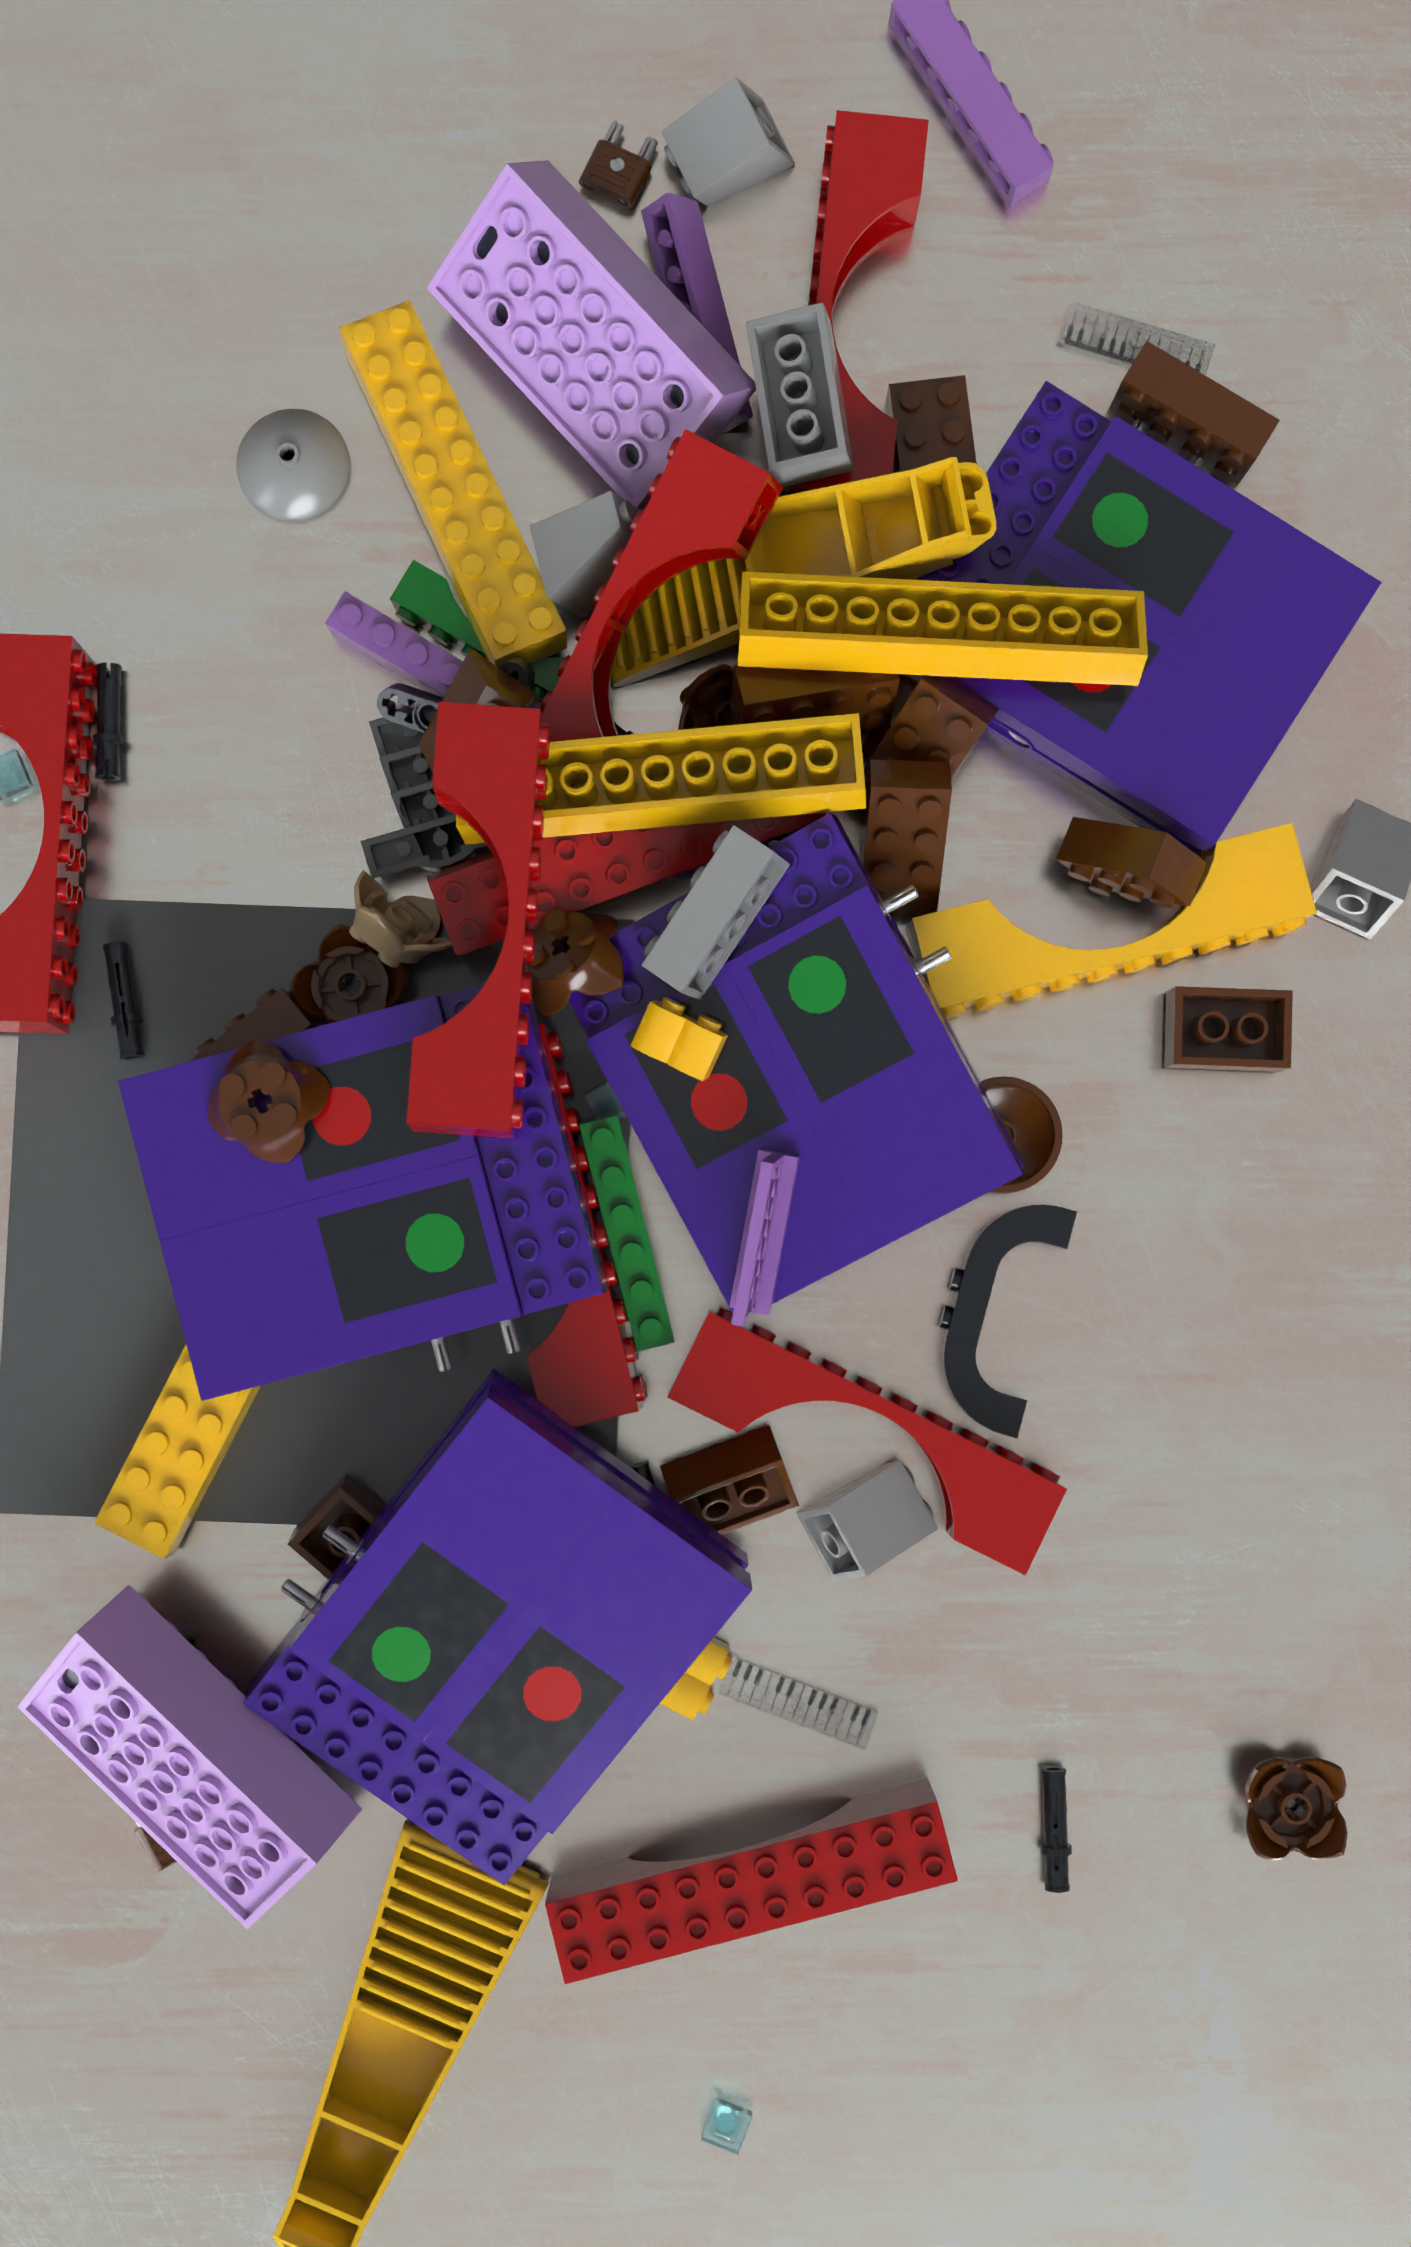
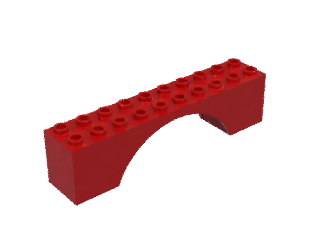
M837 110L835 126L827 125L808 306L823 302L831 325L835 300L844 282L858 263L885 241L899 234L914 230L922 190L929 123L927 119ZM835 338L834 344L855 471L789 486L788 495L892 474L898 421L883 413L858 389L842 363Z
M687 429L684 430L681 437L677 436L673 440L667 454L669 462L663 474H657L649 488V496L651 498L645 510H640L632 521L630 532L633 534L626 548L621 547L616 553L612 562V569L614 571L608 583H603L598 589L593 602L596 607L590 619H585L580 625L575 637L578 643L572 655H567L560 664L557 673L560 679L554 691H549L541 702L542 723H549L550 742L618 736L611 707V675L618 645L630 620L643 602L656 589L681 572L712 561L747 559L783 489V486L769 472Z
M0 634V733L15 740L27 755L38 778L44 807L42 843L33 871L21 892L0 915V1032L69 1034V1025L74 1023L76 1017V1007L74 1001H71L72 986H75L78 981V966L74 962V948L79 947L81 940V931L79 925L76 924L77 909L80 910L83 905V891L81 886H79V872L84 871L86 863L85 851L81 848L82 834H86L88 829V816L83 809L84 796L88 797L90 793V777L86 773L87 759H91L93 753V743L91 737L88 736L89 722H93L95 718L94 700L91 699V685L97 683L96 663L93 662L73 636Z
M452 702L438 703L432 781L438 805L466 822L491 850L506 881L509 915L506 936L498 961L485 985L475 998L446 1023L430 1032L413 1038L406 1124L413 1132L514 1138V1128L522 1129L524 1104H522V1099L516 1098L517 1087H525L527 1062H525V1057L520 1056V1045L528 1046L530 1027L528 1014H523V1004H531L533 984L531 972H526V963H534L535 958L534 930H529V922H537L538 916L537 889L532 888V881H540L541 874L540 847H535V840L543 841V806L538 805V800H546L547 790L546 764L540 763L541 759H549L550 748L549 723H542L541 709Z
M826 812L545 837L543 841L535 840V847H540L541 874L540 881H532V888L537 889L538 916L537 922H529V929L540 926L544 922L545 916L554 909H561L564 913L570 911L577 912L710 862L715 854L712 849L716 840L724 831L729 832L733 825L757 841L763 842L811 824L824 817ZM492 852L427 875L429 887L457 957L505 939L509 915L508 890L499 864Z
M543 1023L538 1026L608 1290L600 1295L570 1302L554 1330L540 1346L527 1355V1360L537 1400L555 1412L569 1425L577 1427L638 1412L644 1406L643 1401L648 1398V1392L643 1375L636 1376L633 1362L638 1360L639 1356L633 1337L627 1338L623 1323L629 1322L624 1299L617 1300L614 1285L619 1284L614 1261L608 1262L605 1247L610 1246L604 1223L598 1222L595 1209L600 1208L595 1185H589L586 1171H590L586 1150L584 1146L579 1145L577 1134L581 1133L579 1126L581 1119L578 1110H575L574 1107L570 1108L568 1096L574 1095L569 1073H566L565 1069L561 1070L559 1058L565 1057L561 1038L556 1034V1031L552 1032Z
M719 1307L717 1313L709 1309L668 1392L667 1398L738 1433L751 1422L769 1412L802 1402L836 1401L857 1405L879 1413L906 1430L922 1448L932 1464L944 1499L945 1530L952 1539L1026 1576L1067 1491V1488L1058 1483L1061 1476L1035 1462L1032 1463L1031 1468L1022 1465L1025 1458L1001 1445H998L995 1451L988 1448L989 1440L964 1427L961 1433L953 1431L951 1428L954 1423L930 1410H928L926 1416L915 1412L918 1405L914 1404V1402L896 1393H893L891 1399L880 1394L883 1388L862 1376H858L855 1382L845 1377L847 1372L845 1368L825 1358L820 1365L809 1359L812 1354L809 1350L791 1341L784 1347L774 1342L775 1333L757 1324H754L751 1330L746 1327L732 1325L733 1313L727 1309Z
M925 1779L853 1798L836 1812L815 1823L786 1835L741 1849L705 1857L664 1862H647L623 1858L551 1877L545 1907L564 1984H569L957 1882L958 1878L938 1801L929 1780Z

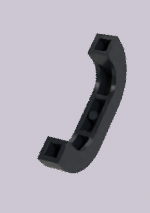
M1030 1205L1006 1211L990 1220L981 1228L969 1244L961 1269L954 1268L949 1290L955 1292L951 1306H944L939 1322V1328L944 1329L940 1349L943 1379L951 1397L960 1409L971 1419L994 1432L1018 1438L1027 1400L991 1388L981 1377L976 1364V1348L998 1266L1007 1252L1026 1242H1036L1059 1249H1067L1077 1211L1053 1205Z

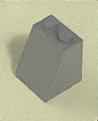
M737 77L730 80L661 131L668 144L664 147V151L673 166L679 167L684 177L680 180V183L690 199H697L707 207L795 165L763 98Z
M609 491L530 525L547 599L582 618L590 615L596 607L593 603L595 595L603 583H608L614 571L612 569L613 559L621 547L626 548L633 534L630 532L632 521L640 510L633 506L630 501L623 499L613 491Z
M1355 799L1339 820L1310 885L1317 911L1315 915L1371 940L1405 901L1411 882V823L1384 812L1373 805Z
M901 1460L881 1465L796 1513L834 1582L868 1576L939 1529L934 1521L932 1508L921 1498L915 1487V1479L912 1472L903 1465Z

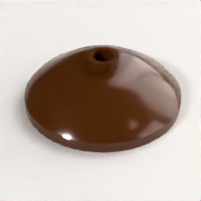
M1007 1076L985 1079L981 1083L1025 1163L1023 1175L990 1192L1012 1193L1027 1189L1042 1180L1050 1172L1058 1159L1063 1138L1059 1114L1050 1098L1030 1082Z

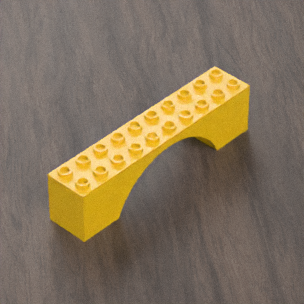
M1292 822L1217 841L1207 852L1204 851L1200 856L1207 865L1191 905H1181L1172 918L1154 934L1124 946L1085 950L1072 949L1045 942L1012 924L995 908L989 899L914 917L906 927V933L916 962L943 947L949 949L952 958L923 975L946 1018L952 1019L961 1016V1013L966 1011V1007L975 1005L977 1012L999 1006V1003L1004 1002L1003 998L1012 996L1014 1002H1019L1036 997V994L1042 992V988L1049 987L1051 993L1072 988L1074 984L1080 983L1079 979L1087 978L1088 984L1111 978L1110 976L1116 974L1118 969L1124 968L1125 974L1147 969V966L1155 964L1157 959H1161L1162 965L1184 960L1186 956L1193 954V950L1198 949L1199 956L1220 951L1222 947L1231 945L1230 941L1235 940L1236 946L1259 941V938L1268 936L1269 931H1272L1273 937L1286 935L1306 926L1305 920L1317 914Z

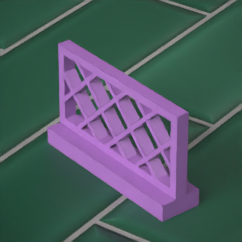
M762 1148L758 1150L729 1306L734 1308L732 1325L744 1327L754 1313L768 1316L771 1313L800 1156Z

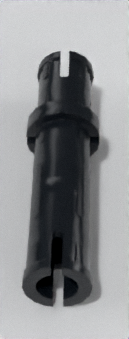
M107 662L96 665L97 733L93 735V745L97 746L95 778L107 781V765H109L110 781H116L121 778L120 747L124 746V737L120 735L122 666L110 663V678L108 679Z
M124 941L104 944L103 950L114 1016L110 1019L111 1025L116 1027L120 1060H132L145 1056L139 1023L143 1022L142 1013L137 1012L127 949L128 943ZM118 967L120 968V975H121L122 988H123V996H122V991H121V985H120V978H119ZM124 1006L126 1007L127 1020H126V1017H125ZM127 1021H128L129 1033H130L129 1036H128V1030H127Z
M1062 1767L1041 1768L1043 1780L1044 1843L1040 1845V1853L1045 1858V1891L1063 1893L1070 1891L1068 1856L1072 1854V1845L1068 1843L1066 1769ZM1053 1793H1056V1824L1053 1822ZM1054 1835L1058 1837L1057 1866L1055 1865Z

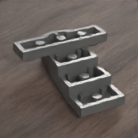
M431 705L424 707V716L428 722L432 721L437 711ZM384 717L369 721L380 756L379 759L391 791L390 794L404 829L360 841L371 877L375 879L416 866H420L424 870L437 872L472 859L476 855L475 849L487 845L485 843L465 845L456 827V815L438 805L432 785L433 773L419 746L425 733L396 724Z

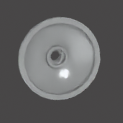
M304 409L278 410L259 419L243 437L236 460L238 480L248 500L265 515L285 522L307 521L331 509L341 498L347 487L351 468L348 448L340 432L321 415ZM288 451L295 453L292 460L285 461L282 459L283 455Z

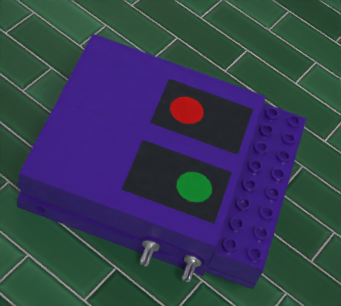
M1045 381L986 472L996 518V531L994 535L971 553L953 559L952 565L922 575L917 580L1144 591L1148 657L1138 686L968 677L954 678L999 708V711L986 729L988 732L1140 828L1167 832L1200 857L1203 851L1207 852L1217 843L1382 582L1200 469L1203 464V460L1200 457L1197 459V456L1193 455L1187 461L1144 434L1143 432L1147 426L1144 422L1141 423V420H1135L1133 425H1130L1115 415L1113 420L1110 421L1053 384ZM924 675L907 676L919 683Z
M832 813L825 815L768 847L787 861L790 866L701 1000L679 992L641 966L646 959L644 951L647 945L655 936H661L669 924L666 919L670 910L678 901L683 902L688 893L617 932L616 936L610 938L611 944L620 953L623 961L624 981L622 988L595 996L574 991L569 999L573 1010L589 1037L586 1040L728 1306H730L756 1160L760 1148L800 1156L772 1304L1016 1179L1024 1173L1023 1167L1025 1163L923 975L950 960L952 956L949 949L943 947L916 962L890 912L916 899L919 896L918 891H916L913 885H910L883 900L841 822ZM663 997H667L684 1005L686 1008L683 1013L698 1020L701 1014L722 1024L720 1031L726 1033L728 1037L707 1080L701 1081L689 1076L667 1063L652 1058L630 1046L650 1001L657 1000L662 1002Z
M485 984L441 996H429L264 1041L278 1047L284 1058L288 1061L303 1062L315 1067L331 1084L325 1108L317 1117L305 1124L303 1147L294 1159L288 1163H274L258 1158L242 1143L228 1141L221 1137L208 1120L207 1111L210 1095L224 1077L231 1057L240 1048L118 1081L201 1401L430 1340L438 1370L445 1372L438 1344H440L446 1368L449 1371L452 1369L445 1336L498 1322L507 1353L513 1354L506 1326L509 1328L514 1350L517 1353L520 1351V1345L513 1318L600 1295L608 1290L532 1000L531 1004H523V1014H528L530 1027L528 1046L520 1045V1056L525 1057L527 1069L525 1087H517L516 1099H522L524 1112L522 1129L514 1128V1138L413 1132L406 1124L413 1038L430 1032L449 1021L475 998ZM259 1092V1098H256L255 1104L257 1108H262L265 1113L268 1111L267 1104H272L271 1095H264L262 1092Z
M493 1368L357 1543L332 1525L327 1527L323 1533V1538L347 1555L316 1595L313 1596L291 1579H287L283 1583L281 1591L305 1608L295 1625L254 1675L243 1705L495 1880L505 1885L546 1833L553 1834L750 1594L752 1591L751 1576L745 1570L749 1565L748 1556L741 1548Z

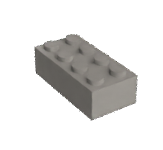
M823 302L746 321L770 474L783 487L855 471L832 325Z
M733 825L729 832L724 831L718 837L712 849L715 853L706 867L701 866L695 872L689 884L692 889L683 902L678 901L672 907L666 919L669 924L661 936L657 935L649 942L644 951L646 959L641 965L679 992L701 1000L790 866L787 861L735 825Z

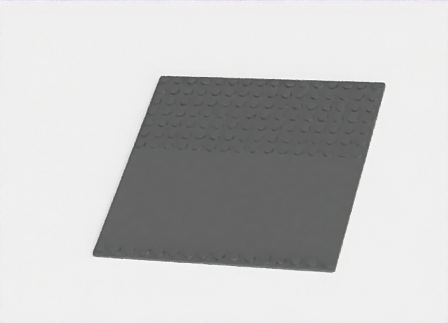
M83 899L82 908L80 910L77 909L76 924L80 927L81 940L79 947L74 948V962L78 966V981L75 986H72L71 1001H74L76 1007L75 1021L69 1025V1034L19 1033L0 1363V1513L97 1517L186 1345L118 1081L191 1061L196 1057L194 1051L198 1046L210 1038L216 1041L227 1032L225 1026L233 1018L242 1013L247 1016L257 1008L256 1001L267 991L275 989L277 992L280 988L289 991L296 973L303 966L314 963L318 959L319 945L324 936L339 924L350 927L353 925L356 909ZM441 918L440 929L434 938L450 940ZM615 919L618 924V931L635 922L632 919ZM537 926L529 930H534L535 932L540 926ZM505 939L458 957L451 945L450 948L424 956L417 963L407 964L401 962L407 971L408 983L404 995L397 1005L485 984L495 968ZM124 941L128 943L127 949L137 1012L142 1013L143 1022L139 1023L145 1056L138 1059L120 1060L116 1027L111 1025L110 1018L114 1016L103 950V945L111 942ZM118 967L119 978H120V985H121V991H122V996H123V988H122V981H121V975H120V968ZM354 977L348 979L349 984L343 985V991H347L353 996L357 994V990L361 989V983H358ZM531 999L538 1025L544 1023L552 1032L556 1031V1034L561 1038L565 1057L559 1058L561 1070L565 1069L566 1073H569L574 1095L568 1096L570 1108L574 1107L575 1110H578L581 1120L618 1111L629 1154L630 1122L586 1040L589 1037L570 1002L561 1011L545 1017L537 1008L533 999ZM124 1006L125 1017H126V1020H127L126 1007ZM312 1017L318 1026L327 1024L322 1019ZM127 1021V1030H128V1036H129L130 1033H129V1026H128V1021ZM578 1133L579 1145L584 1146L582 1134ZM591 1170L586 1171L589 1185H594ZM595 1209L598 1222L604 1223L601 1209ZM606 1246L605 1251L608 1262L614 1261L610 1246ZM615 1284L617 1300L623 1299L620 1284ZM569 1303L513 1318L520 1345V1351L517 1353L514 1350L509 1328L506 1326L513 1354L507 1353L498 1322L445 1336L452 1369L447 1371L440 1344H438L445 1372L438 1370L430 1340L261 1385L192 1521L298 1525L346 1473L382 1505L386 1506L493 1368L537 1399L527 1355L540 1346L551 1334ZM618 1416L575 1427L617 1458Z

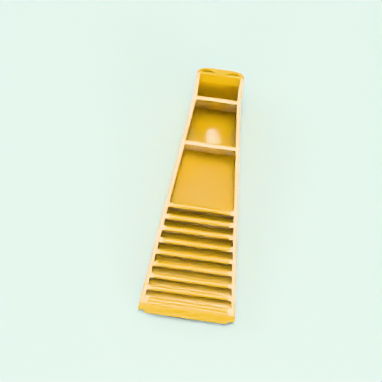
M950 457L912 470L778 497L747 559H725L697 565L665 582L643 602L630 620L618 645L612 668V685L614 687L624 686L738 644L742 571L911 580L952 565L953 559L971 553L990 539L996 531V518L986 472L975 463H958L957 457Z
M407 1821L404 1822L293 2188L272 2238L279 2247H357L371 2215L549 1885L548 1881L539 1878L540 1873L520 1865L506 1884L503 1885L418 1825Z

